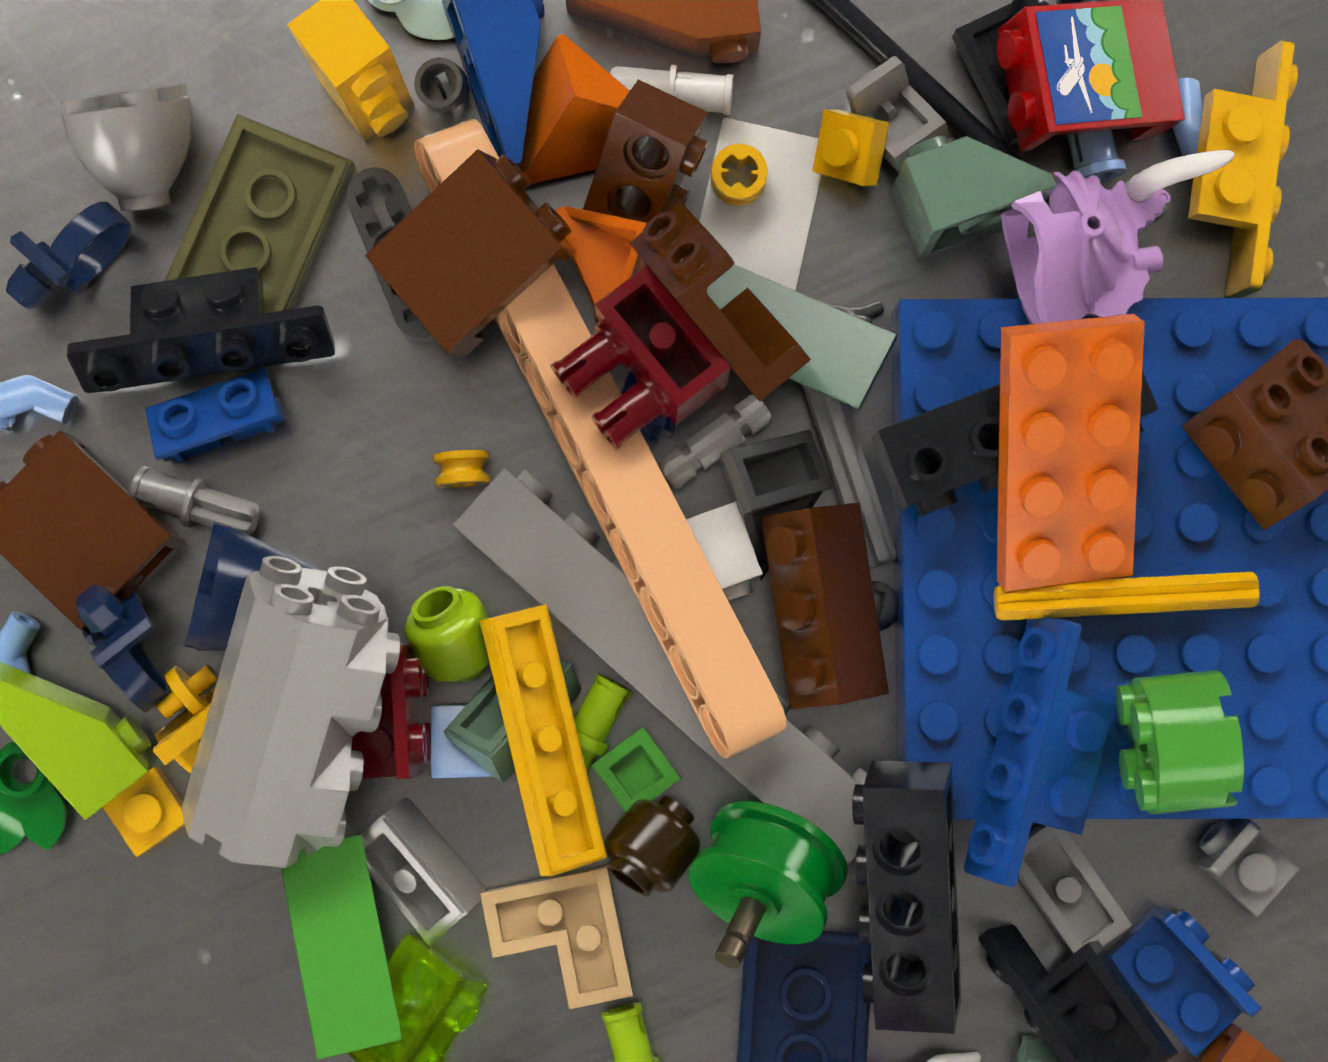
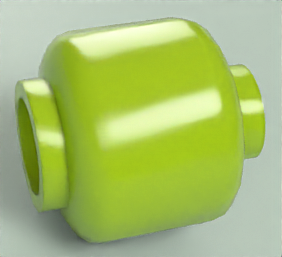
M441 586L427 591L415 601L411 613L406 619L404 634L415 656L420 657L421 665L428 677L437 682H467L480 676L486 669V666L490 664L479 621L487 619L489 616L476 594L466 589Z

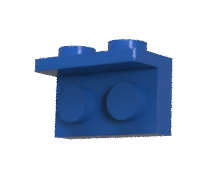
M1155 905L1107 953L1141 1001L1178 1041L1196 1057L1242 1012L1253 1017L1262 1008L1248 994L1255 987L1253 981L1230 958L1225 957L1219 962L1203 944L1210 938L1209 934L1188 912L1181 909L1177 914H1174L1168 909Z

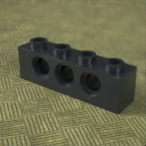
M872 761L864 784H855L852 801L854 824L864 825L865 845H859L856 854L857 884L867 885L868 905H862L860 910L859 937L861 945H871L872 963H865L862 980L864 1003H874L876 1030L954 1034L961 1005L952 763ZM890 831H907L914 835L918 841L913 843L901 842L895 839ZM894 892H909L920 901L905 902L899 899ZM897 952H911L919 956L922 960H907L901 957Z

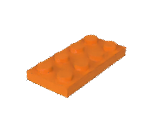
M1135 314L1001 327L997 582L1004 591L1133 576L1145 322Z

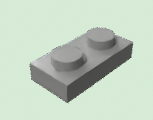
M1041 824L1029 833L1018 878L1071 955L1088 942L1099 940L1102 946H1105L1133 926L1067 831Z

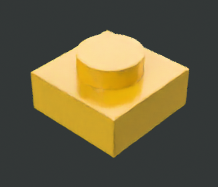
M824 109L812 172L861 186H877L889 122L839 109Z
M160 766L150 769L102 807L136 857L144 855L185 826L181 810L183 800Z

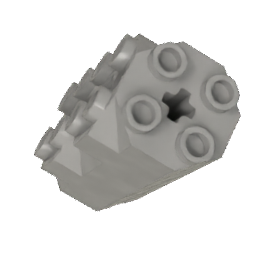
M268 556L263 558L259 571L249 573L246 576L181 808L188 837L201 845L204 844L206 834L220 841L221 846L218 854L233 863L287 868L297 862L299 852L305 849L306 855L309 856L323 846L338 847L343 841L346 829L344 807L349 790L356 791L361 783L364 765L363 753L351 750L352 737L359 731L372 733L377 729L382 712V699L379 693L386 673L392 674L394 672L400 655L399 635L388 632V617L385 606L380 603L377 595L365 590L367 578L363 574L353 569L339 566L330 567L327 572L302 568L300 564L291 559L281 556Z

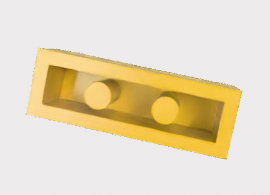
M319 0L287 24L320 84L364 141H367L375 134L379 137L386 136L404 123L408 117L407 110L414 106L413 100L390 47L354 0Z

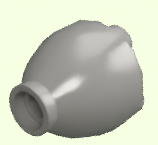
M185 84L156 87L134 92L125 91L60 102L65 131L75 154L100 185L118 198L120 211L141 210L171 204L169 189L178 177L185 162L192 135L190 96H187Z

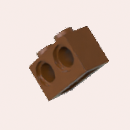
M638 79L614 114L583 210L648 223L654 216L669 211L677 203L685 205L690 190L682 187L681 183L684 175L694 176L707 149L708 141L700 138L699 135L708 112Z

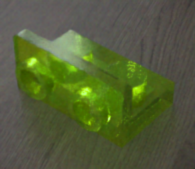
M407 933L387 963L403 1040L347 1053L356 1062H444V1054L458 1033L469 1027L480 1011V1000L489 985L477 976L463 973L420 937Z

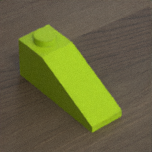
M0 662V726L84 820H87L148 772L151 753L147 748L151 746V742L140 725L130 716L120 719L107 705Z

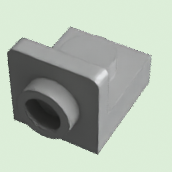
M1221 819L1201 839L1199 847L1203 852L1193 864L1245 911L1258 918L1300 869L1259 833L1261 828L1251 819H1231L1230 821Z

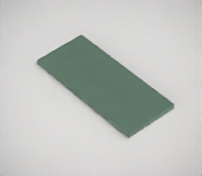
M735 264L708 286L707 294L720 310L748 287L811 359L789 379L857 410L861 409L898 338L897 334Z

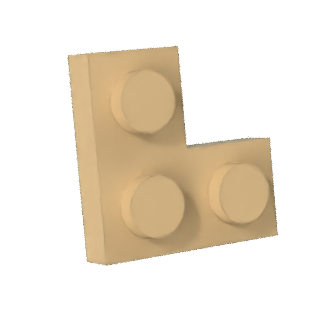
M607 866L500 887L480 893L493 958L556 945L569 1009L633 996V988Z

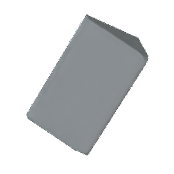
M405 798L362 834L370 877L429 946L481 902L480 893L486 891V888L410 799Z

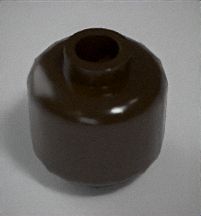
M663 796L659 803L648 799H640L634 802L628 811L623 813L604 842L606 854L610 859L607 864L608 871L625 886L643 896H649L653 890L657 892L671 891L686 872L700 849V839L690 826L694 820L693 814L679 802L667 796Z

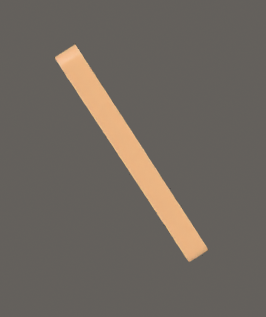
M472 118L415 140L414 151L416 160L430 192L434 191L477 149L495 157L497 160L499 159L484 128L476 119ZM553 263L495 317V320L706 735L719 755L723 758H730L785 731L787 724L783 707L641 431L639 430L626 440L623 446L616 450L606 440L608 434L605 432L602 435L594 424L591 416L596 412L599 413L621 396L610 371L583 391L582 395L577 399L573 398L566 390L567 383L561 384L552 371L551 364L561 360L591 337Z

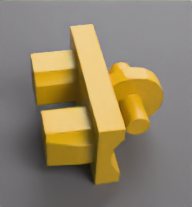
M208 664L192 677L178 666L169 670L164 676L172 692L156 704L158 710L167 719L184 706L187 708L155 733L158 744L153 747V752L164 765L175 759L190 774L192 773L215 687L205 695L203 691L218 680V675Z

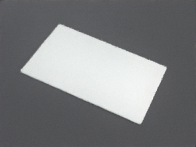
M724 118L714 158L722 149L732 144L742 143L753 146L761 152L767 163V180L764 191L757 200L748 205L734 206L726 204L717 197L712 188L710 173L700 223L728 252L735 265L796 291L821 174L812 172L818 138ZM732 162L724 167L728 169V178L724 182L729 187L738 182L746 188L753 185L754 182L749 179L750 173L754 169L748 163L741 168L736 167Z

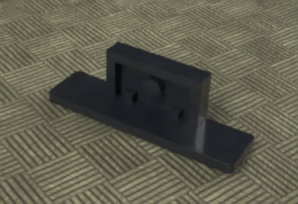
M257 267L131 286L130 334L74 342L67 346V359L83 391L86 393L111 392L123 388L162 382H176L188 378L227 372H241L247 369L293 362H306L312 359L335 355V342L322 306L316 305L264 313L263 282Z
M1013 924L989 928L978 937L987 952L986 959L990 969L1002 982L1010 985L1025 1007L1024 1016L1031 1029L1039 1037L1049 1042L1062 1062H1167L1179 1053L1099 940L1088 942L1052 972L1048 973L1020 931Z

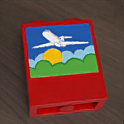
M1111 0L1024 7L997 29L999 35L996 47L997 58L1000 66L1005 69L1010 94L1008 118L1011 127L1017 132L1020 151L1033 150L1054 135L1129 128L1131 141L1154 139L1185 120L1162 0Z

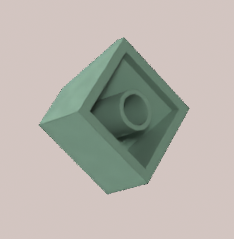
M937 136L925 140L909 150L911 157L904 160L891 193L917 260L1002 229L1001 214L1013 209L1011 204L1014 201L1038 191L1042 192L1044 201H1046L1057 186L1051 173L966 136L948 143L945 136Z

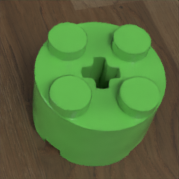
M1219 670L1133 678L1130 684L1116 686L1115 705L1117 717L1122 726L1127 725L1129 749H1123L1119 752L1120 774L1125 790L1135 789L1137 803L1141 811H1147L1149 814L1231 807L1238 803L1231 793L1242 792L1244 755L1238 715L1226 717L1222 710L1219 697L1231 696L1232 693L1226 678Z

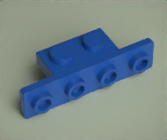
M1049 617L1027 620L1025 632L1019 644V655L1007 701L1002 710V720L991 763L986 772L985 786L974 829L968 842V852L964 864V871L968 874L1000 885L1014 887L1018 880L1032 822L1082 835L1115 705L1066 690L1082 630L1080 624Z

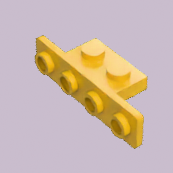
M1281 40L1258 56L1252 96L1213 89L1204 96L1197 153L1231 150L1235 153V156L1227 165L1209 174L1193 178L1188 219L1234 227L1225 296L1229 298H1243L1261 290L1262 285L1268 280L1273 266V251L1268 247L1270 226L1279 212L1282 198L1281 189L1279 186H1276L1278 166L1287 151L1290 139L1289 127L1284 125L1287 101L1295 90L1298 79V68L1296 64H1292L1294 43Z

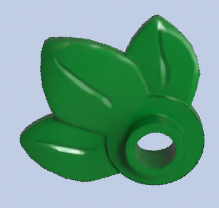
M14 741L8 743L0 750V855L14 849L25 837L40 848L51 850L61 837L66 825V804L56 787L37 766V773L33 781L27 783L20 778L18 773L19 765L24 759H29V757Z

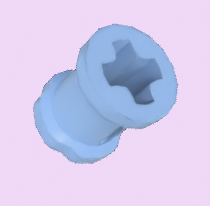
M1112 130L1061 134L1068 138L1074 171H1079L1084 178L1087 179L1094 175L1100 179V182H1104L1126 173L1125 160L1118 159Z

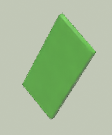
M362 835L343 838L341 845L338 847L323 846L309 856L306 855L305 849L301 850L297 862L287 868H281L317 1060L403 1040Z

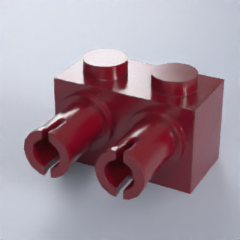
M648 265L595 304L594 328L596 333L561 360L555 361L550 365L560 383H567L566 390L575 399L619 364L624 367L628 366L634 373L637 383L599 413L596 412L591 416L601 434L603 435L605 432L608 434L606 440L616 450L660 414L665 418L669 417L675 425L679 424L727 387L731 366Z

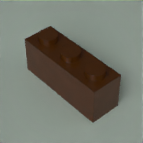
M860 503L813 507L761 517L790 708L800 709L840 705L889 694Z

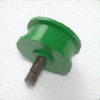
M753 801L734 802L722 807L711 824L712 846L702 850L695 856L688 872L690 885L697 897L715 915L729 924L725 932L726 936L722 938L715 953L716 960L726 967L738 968L753 936L781 944H804L817 939L823 932L828 918L824 902L826 898L840 891L848 874L847 862L840 848L820 828L786 809Z

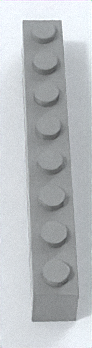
M503 468L455 521L453 526L541 605L547 604L548 611L761 802L793 812L825 832L840 848L848 866L856 857L858 846L865 845L864 825L854 824L852 801L855 784H864L867 773L859 768L850 776L832 760L840 750L812 725L802 733L787 719L785 731L730 758H723L719 755L706 735L617 558L611 563L593 547L600 536L576 514L571 512L563 520L550 509L546 502L553 494L530 473L524 470L516 478L507 469ZM777 694L786 715L791 709L790 705Z

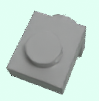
M896 56L891 57L877 68L864 73L857 82L846 90L852 113L889 122L883 157L898 173L904 160L911 157L909 150L912 147L937 136H945L946 140L950 137L946 121L910 86L905 65Z

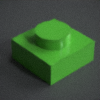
M644 727L640 728L591 765L625 812L637 800H654L681 779Z

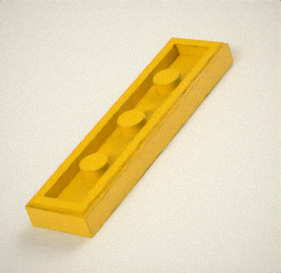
M547 604L479 620L540 876L551 877L607 858Z

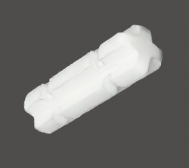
M754 394L749 395L734 406V413L730 416L725 412L686 440V447L680 451L678 448H675L661 458L658 466L667 482L675 489L683 487L697 477L695 471L699 468L705 471L719 461L722 452L736 448L744 443V440H746L745 435L750 433L753 436L769 425L772 416L764 402H759Z

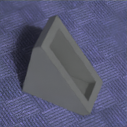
M810 429L731 448L720 454L718 464L732 502H737L762 571L761 581L769 571L761 517L812 508L820 495L832 488Z

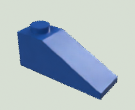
M442 0L484 130L498 157L500 158L505 154L519 167L522 162L541 27L540 19L544 18L545 15L543 0Z

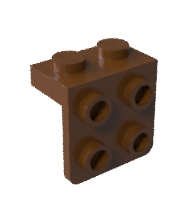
M1295 339L1287 344L1240 384L1181 426L1263 530L1317 499L1328 489V368L1322 358L1315 354L1300 339Z

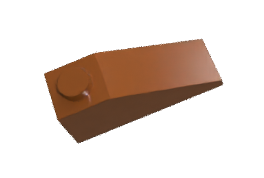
M566 0L567 13L694 58L711 57V60L715 63H734L746 59L749 56L748 52H757L759 49L761 27L757 0Z

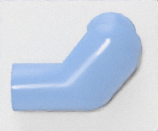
M23 375L0 382V430H5L8 428V425L13 424L16 419L15 415L29 410H34L66 424L71 420L76 411L79 400L78 396L31 375Z

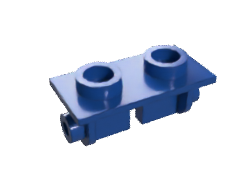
M266 367L145 408L156 460L163 459L167 462L176 459L179 464L186 462L189 457L221 447V438L231 436L233 441L236 442L265 431L272 433L276 431V424L286 421L285 413L278 397L274 398Z

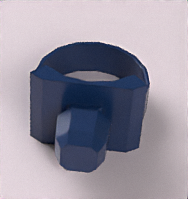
M98 202L77 214L61 230L51 247L44 241L35 244L22 231L11 236L10 243L30 262L26 266L21 263L8 279L6 292L23 307L32 309L41 305L54 292V289L51 287L53 283L62 288L66 286L77 294L86 291L89 282L101 274L124 248L131 232L132 226L130 222L108 202Z
M99 585L90 586L75 600L80 618L88 627L82 632L83 636L90 645L95 646V649L91 651L94 661L99 668L107 673L115 685L136 707L143 712H148L159 701L170 694V691L154 665L136 645L157 629L142 607L144 602L136 592L120 601L107 588Z

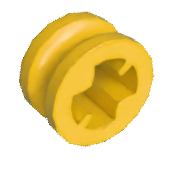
M742 143L727 146L714 158L711 168V184L715 194L726 204L743 206L754 202L764 191L768 175L767 163L761 152L753 146ZM731 162L738 168L748 163L754 169L751 171L749 179L754 182L753 185L746 188L738 182L729 187L724 182L728 178V169L724 167Z
M455 450L432 455L433 463L439 465L441 470L440 475L434 478V486L436 488H469L485 486L491 483V475L486 474L483 469L485 462L490 460V453L487 450Z

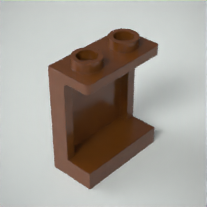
M477 149L365 255L443 349L450 354L467 356L484 340L479 332L554 262L558 259L568 261L576 253L575 249L565 239L572 232L569 225L548 203L545 202L538 208L524 191L530 184L529 179L505 154L497 160L495 157Z
M677 203L669 211L654 216L646 224L643 232L630 242L635 251L759 402L811 360L798 342L748 287L721 310L707 294V288L734 265V260L683 203Z
M59 430L54 436L46 435L31 446L23 458V462L26 465L9 483L7 481L0 482V554L79 630L85 631L88 627L80 618L75 600L90 586L99 585L107 588L120 601H123L133 592H137L183 544L185 539L168 523L160 521L152 515L84 450L85 445L81 441Z

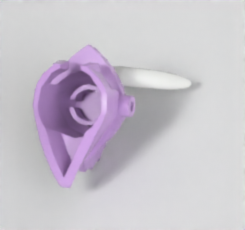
M1217 150L1173 158L1142 170L1126 184L1124 181H1119L1109 190H1106L1100 184V179L1094 175L1086 179L1079 171H1072L1068 176H1064L1059 171L1053 172L1052 176L1057 187L1049 196V206L1044 201L1041 191L1014 201L1011 204L1013 209L1003 212L1001 219L1017 292L1029 323L1038 324L1077 320L1085 316L1097 318L1126 315L1128 309L1133 304L1143 300L1145 285L1150 280L1149 274L1161 272L1163 269L1161 249L1158 246L1139 248L1137 235L1141 230L1152 224L1157 217L1167 212L1166 204L1170 201V194L1163 190V188L1184 180L1209 174L1231 162L1235 153L1231 150ZM1029 221L1034 225L1036 237L1028 238Z

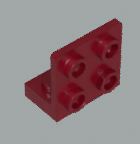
M401 644L397 666L392 674H385L379 693L382 699V712L377 729L372 733L359 731L352 737L351 750L361 751L364 757L362 779L395 776L397 780L411 779L423 774V764L431 761V724L420 723L419 697H429V677L421 665L420 657L415 656L410 646Z

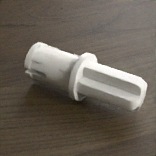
M674 64L671 65L670 71L621 66L611 69L610 74L629 91L639 79L706 112L730 115L733 74L725 76L678 71V65Z

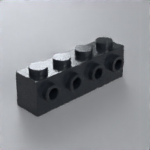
M1143 369L1140 420L1159 410ZM1000 384L880 429L871 438L900 511L917 505L922 517L958 503L954 491L979 482L983 493L998 488ZM1140 422V433H1141V432L1144 431V429H1143L1142 424H1141V422Z

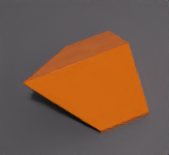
M565 34L556 37L533 77L522 162L519 165L521 171L529 179L530 184L596 170L614 114L630 92Z
M563 206L555 211L572 230L565 239L576 251L571 259L595 310V304L644 267V260L631 246L630 242L643 232L647 223Z

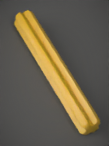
M1234 572L1104 579L1013 591H1004L1001 585L995 587L993 602L996 618L1004 621L1040 619L1044 617L1061 618L1251 608L1258 605L1260 591L1258 577L1255 573Z

